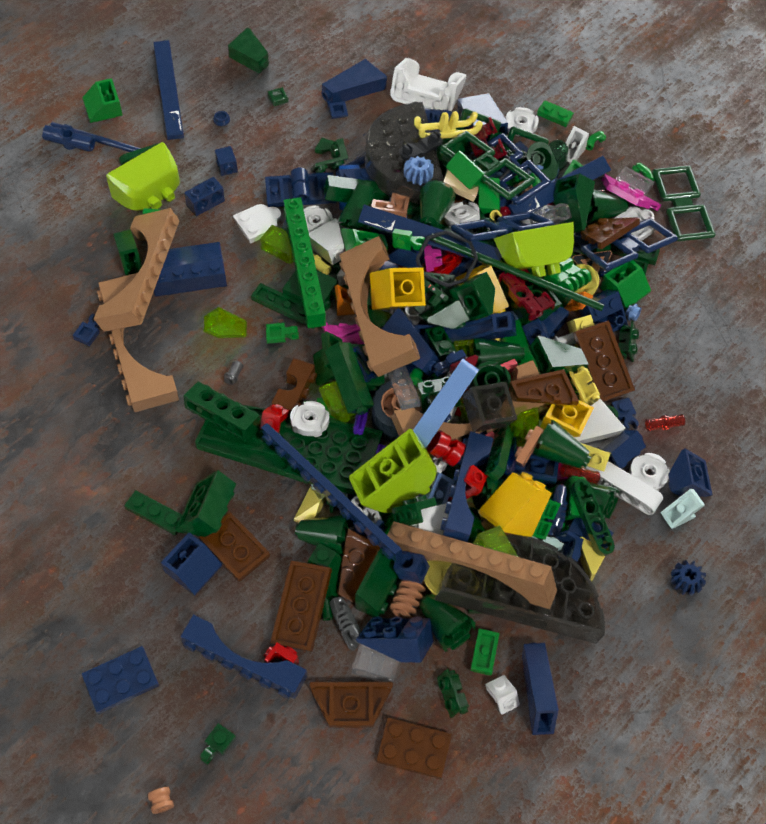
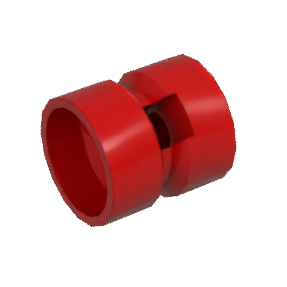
M439 430L430 441L427 452L435 458L441 457L444 463L455 466L464 453L465 444L455 438L451 440L450 435Z

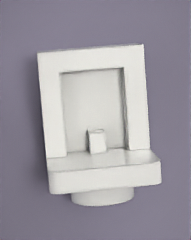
M505 675L485 684L487 691L496 701L501 714L511 711L520 705L517 690Z

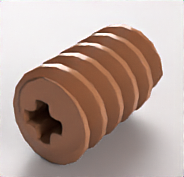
M403 580L399 584L400 588L396 591V596L393 598L390 610L396 617L413 618L409 615V613L416 614V610L412 606L418 607L420 604L415 599H422L423 596L419 592H425L426 588L420 583Z

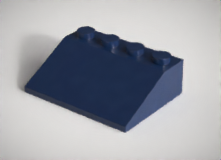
M220 242L169 249L154 289L155 297L227 286Z

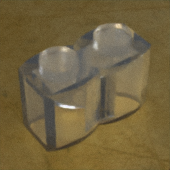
M565 203L555 206L545 205L533 212L553 221L555 225L571 218L569 206ZM530 219L531 224L538 223Z
M359 644L352 673L378 682L394 683L399 661Z

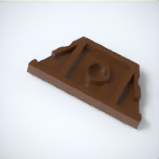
M600 218L594 224L589 225L585 231H581V238L589 241L592 245L597 243L598 249H603L640 225V218Z
M309 682V687L329 728H373L393 688V682Z

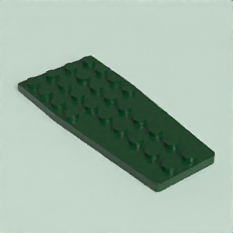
M243 405L244 407L250 410L256 411L260 415L261 424L262 412L266 408ZM290 413L281 422L279 434L339 491L354 495L357 494L349 480V476L375 456L377 447L380 445L383 437V431L368 427L364 428L362 435H355L353 433L354 424L329 419V425L322 432L321 436L301 435L292 430ZM310 416L307 420H313V417ZM204 421L195 440L198 450L314 485L310 481L306 482L300 475V471L297 468L294 470L284 456L281 458L276 453L275 447L265 443L262 438L263 432L261 429L247 442H244L211 422Z

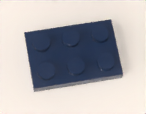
M143 646L81 673L97 714L159 686Z

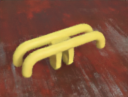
M456 111L452 112L450 119L448 113L443 112L438 123L421 124L419 116L414 119V126L419 130L418 134L422 139L430 136V133L425 132L428 130H440L441 138L446 139L455 138L464 131L475 135L483 126L481 121H477L472 129L456 131V128L472 125L478 117L477 112H472L467 120L458 121L459 114Z

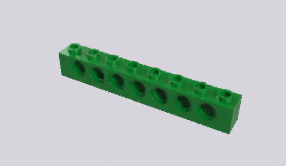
M301 197L284 200V213L307 328L326 326V313Z

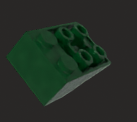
M580 173L557 180L553 198L558 224L573 222L574 233L585 231L595 181Z

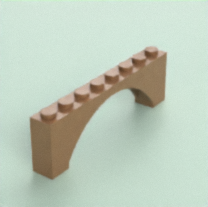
M171 208L134 217L130 229L139 241L143 240L148 243L147 256L134 279L111 300L103 305H99L94 320L104 332L142 324L179 224V219Z
M380 237L373 238L341 253L339 265L342 271L345 272L343 279L349 287L347 293L353 301L351 307L357 315L354 318L361 330L358 333L365 344L363 350L369 358L367 365L370 371H374L380 377L420 359L416 343L410 334L403 336L386 332L374 325L368 315L367 300L371 287L370 273L379 271L383 264L390 260L386 246Z
M138 273L99 282L100 290L97 291L99 300L104 301V304L111 300ZM125 328L112 330V334H109L111 344L116 345V349H113L115 359H120V364H117L120 375L124 374L125 377L121 381L124 391L128 390L129 395H126L128 406H133L134 412L178 401L179 397L173 376L158 374L139 364L124 346Z
M533 360L516 366L511 372L512 381L540 375ZM510 389L504 404L491 416L467 424L443 422L438 431L441 430L450 435L451 440L455 438L463 442L464 438L469 437L470 431L479 434L484 431L490 433L502 424L511 425L515 422V419L520 418L524 420L536 411L538 414L545 412L550 404L516 402ZM413 405L395 410L391 419L398 435L401 436L408 429L413 430L424 414L414 409Z
M393 522L387 535L402 551L424 555L427 561L456 563L494 577L520 593L531 604L550 609L556 595L557 588L551 566L398 522Z

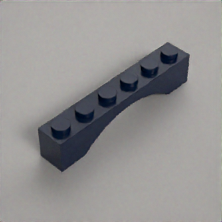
M511 311L491 314L478 320L465 322L466 325L457 330L456 328L451 329L442 326L453 345L472 342L473 338L477 337L497 339L517 336L515 317ZM415 325V327L418 329V331L421 333L425 340V329L440 326Z
M470 431L468 439L464 438L463 440L465 444L464 454L457 463V465H460V469L455 470L453 481H456V484L451 486L449 497H452L451 502L447 501L444 511L448 515L447 518L442 519L440 530H443V536L467 542L469 539L474 517L466 501V482L464 478L471 465L476 466L478 469L486 465L493 442L492 437Z
M194 614L180 636L186 649L192 652L197 650L202 653L204 658L210 661L215 659L221 662L224 668L239 671V674L246 679L251 680V678L259 681L258 683L262 687L267 689L272 687L278 690L279 695L288 699L289 697L296 699L307 678L306 669L288 660L278 663H261L237 655L220 640L212 623Z

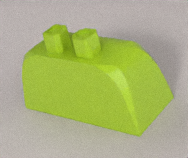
M164 142L159 143L106 175L111 197L124 207L134 211H141L144 208L150 207L152 209H159L162 206L161 200L163 199L171 202L175 199L174 192L180 184L177 165Z
M569 222L512 232L496 237L494 241L508 265L520 270L532 268L533 275L537 277L546 276L544 266H547L548 275L561 273L559 263L570 259L573 253L574 224Z
M408 429L349 476V480L361 505L375 511L391 513L393 512L392 508L403 505L402 501L415 498L419 494L426 495L430 492L429 486L436 478L437 468L416 433L412 429Z

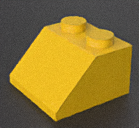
M580 400L578 405L551 404L540 428L545 430L547 425L551 424V420H554L573 437H580L594 407Z

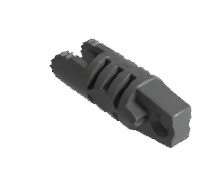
M343 597L333 598L329 604L334 619L348 648L354 651L358 644H360L356 641L361 633L360 627Z

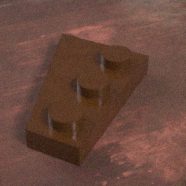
M564 369L514 380L509 384L516 402L578 405L579 403Z

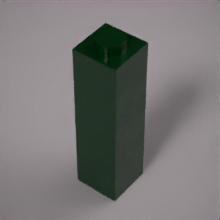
M327 175L324 186L325 200L345 203L348 202L356 185L362 181L372 184L371 187L374 188L375 200L389 201L392 191L389 190L388 183Z
M337 342L325 350L348 413L363 415L368 412L370 407L374 406L373 400L351 343Z

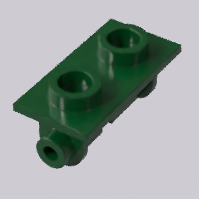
M631 321V327L628 325L622 326L619 341L625 342L619 343L623 359L630 357L632 362H634V355L638 352L636 339H639V330L635 328L633 321Z
M446 669L437 679L439 689L442 691L445 700V708L450 718H453L459 712L461 715L468 713L467 708H469L464 693L457 694V691L463 689L458 673H455V670L449 671V669Z

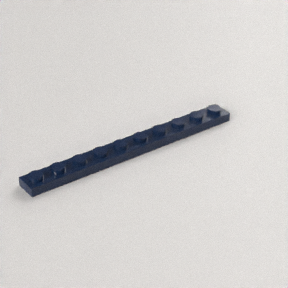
M268 423L261 427L263 432L262 438L265 443L275 447L276 453L281 458L284 456L294 470L297 468L306 482L310 481L313 483L314 489L319 494L323 493L330 505L333 507L337 506L345 519H351L354 522L355 528L360 533L364 532L374 546L378 545L387 559L390 560L392 558L396 563L403 559L402 549Z

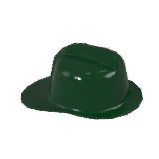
M535 142L527 151V160H531L535 165H542L543 169L541 171L552 181L558 174L556 159L549 145L544 142Z

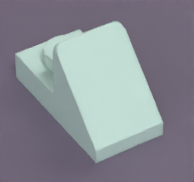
M689 489L660 513L671 529H674L696 517L694 513L705 506V504L694 489Z

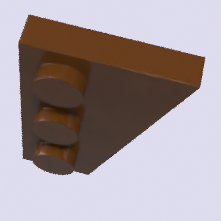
M350 529L346 530L336 594L355 604L356 592L380 547L378 545L374 546L368 539Z

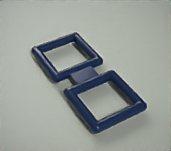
M504 133L487 142L490 147L498 144V139H501L514 153L510 156V161L522 170L529 168L542 181L519 197L516 195L511 200L516 205L523 203L551 184V180L531 160H527L521 165L517 162L518 159L523 157V152ZM504 166L503 168L492 174L490 177L494 176L498 172L504 174L507 171V167ZM510 170L509 174L500 181V186L510 192L511 189L507 186L506 182L517 176V174Z
M525 212L498 217L496 223L483 219L453 224L451 231L475 242L500 237L512 232L555 224L553 221L536 213ZM531 219L538 223L520 226L514 222ZM480 227L490 229L489 232L477 234L467 231L468 229Z
M648 218L624 234L623 239H617L612 242L626 256L607 263L591 251L598 248L597 243L593 245L589 243L582 246L580 252L605 271H609L637 259V251L643 250L645 253H651L676 242L678 237L653 219ZM651 226L667 238L648 246L631 233Z

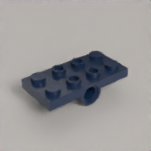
M298 167L291 171V175L265 177L268 207H284V200L300 197L303 205L336 203V201L325 200L324 195L327 175L334 176L333 172L308 174L305 168Z

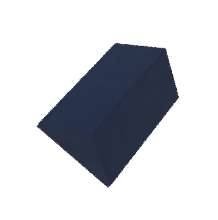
M510 449L506 470L503 475L510 476L512 472L518 474L525 472L533 476L532 480L539 481L550 487L556 485L558 462L538 457L532 453L523 468L516 463L517 458L515 454L517 450Z

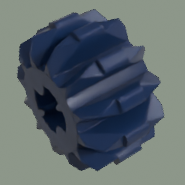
M687 560L683 561L682 564L677 563L674 567L675 569H672L670 573L672 576L670 583L676 584L674 590L681 589L682 595L687 591L690 596L694 595L695 592H701L702 587L706 584V580H704L706 573L700 572L702 566L696 567L695 561L689 564Z

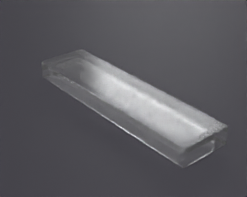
M406 366L387 373L401 410L421 406L420 399Z

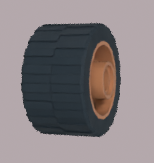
M395 379L381 385L374 394V406H372L373 428L383 431L382 439L392 443L399 437L391 419L393 412L413 405L414 409L422 413L418 404L417 388L406 379Z

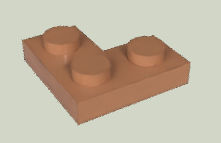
M392 193L391 202L373 199L371 207L406 218L410 195Z
M536 425L534 430H529L525 437V440H527L524 447L520 446L515 454L518 465L524 468L534 449H538L540 444L537 442L544 429Z

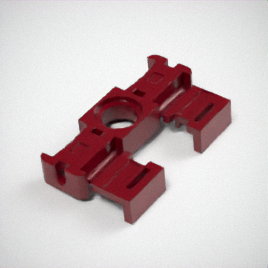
M489 117V123L483 125L481 130L474 135L487 145L485 137L488 138V135L498 132L491 117ZM498 139L497 147H492L495 150L493 157L496 159L507 155L501 139ZM470 142L476 158L486 153L481 149L477 150L478 147Z
M523 269V270H522V271H525V272H527V273H530L527 269ZM508 272L499 275L498 282L503 281L509 288L508 295L518 307L523 306L530 314V321L542 316L544 310L548 308L554 309L555 302L546 291L541 293L540 297H534V294L525 285V282L530 283V285L533 284L532 282ZM523 292L526 296L518 297L516 293Z

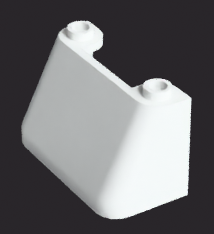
M405 58L395 67L390 95L396 102L417 108L452 111L464 86L466 74L455 72L450 76L448 82L419 75V64L415 60Z

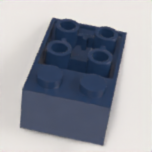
M397 616L393 618H370L356 641L399 662L421 663L434 639L430 618L419 616L402 618Z

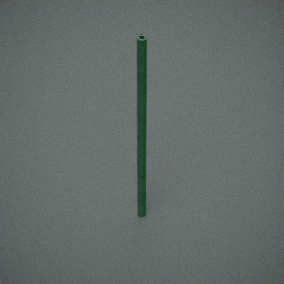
M441 236L430 239L435 243L474 258L471 249ZM476 251L478 260L601 312L604 308V304Z

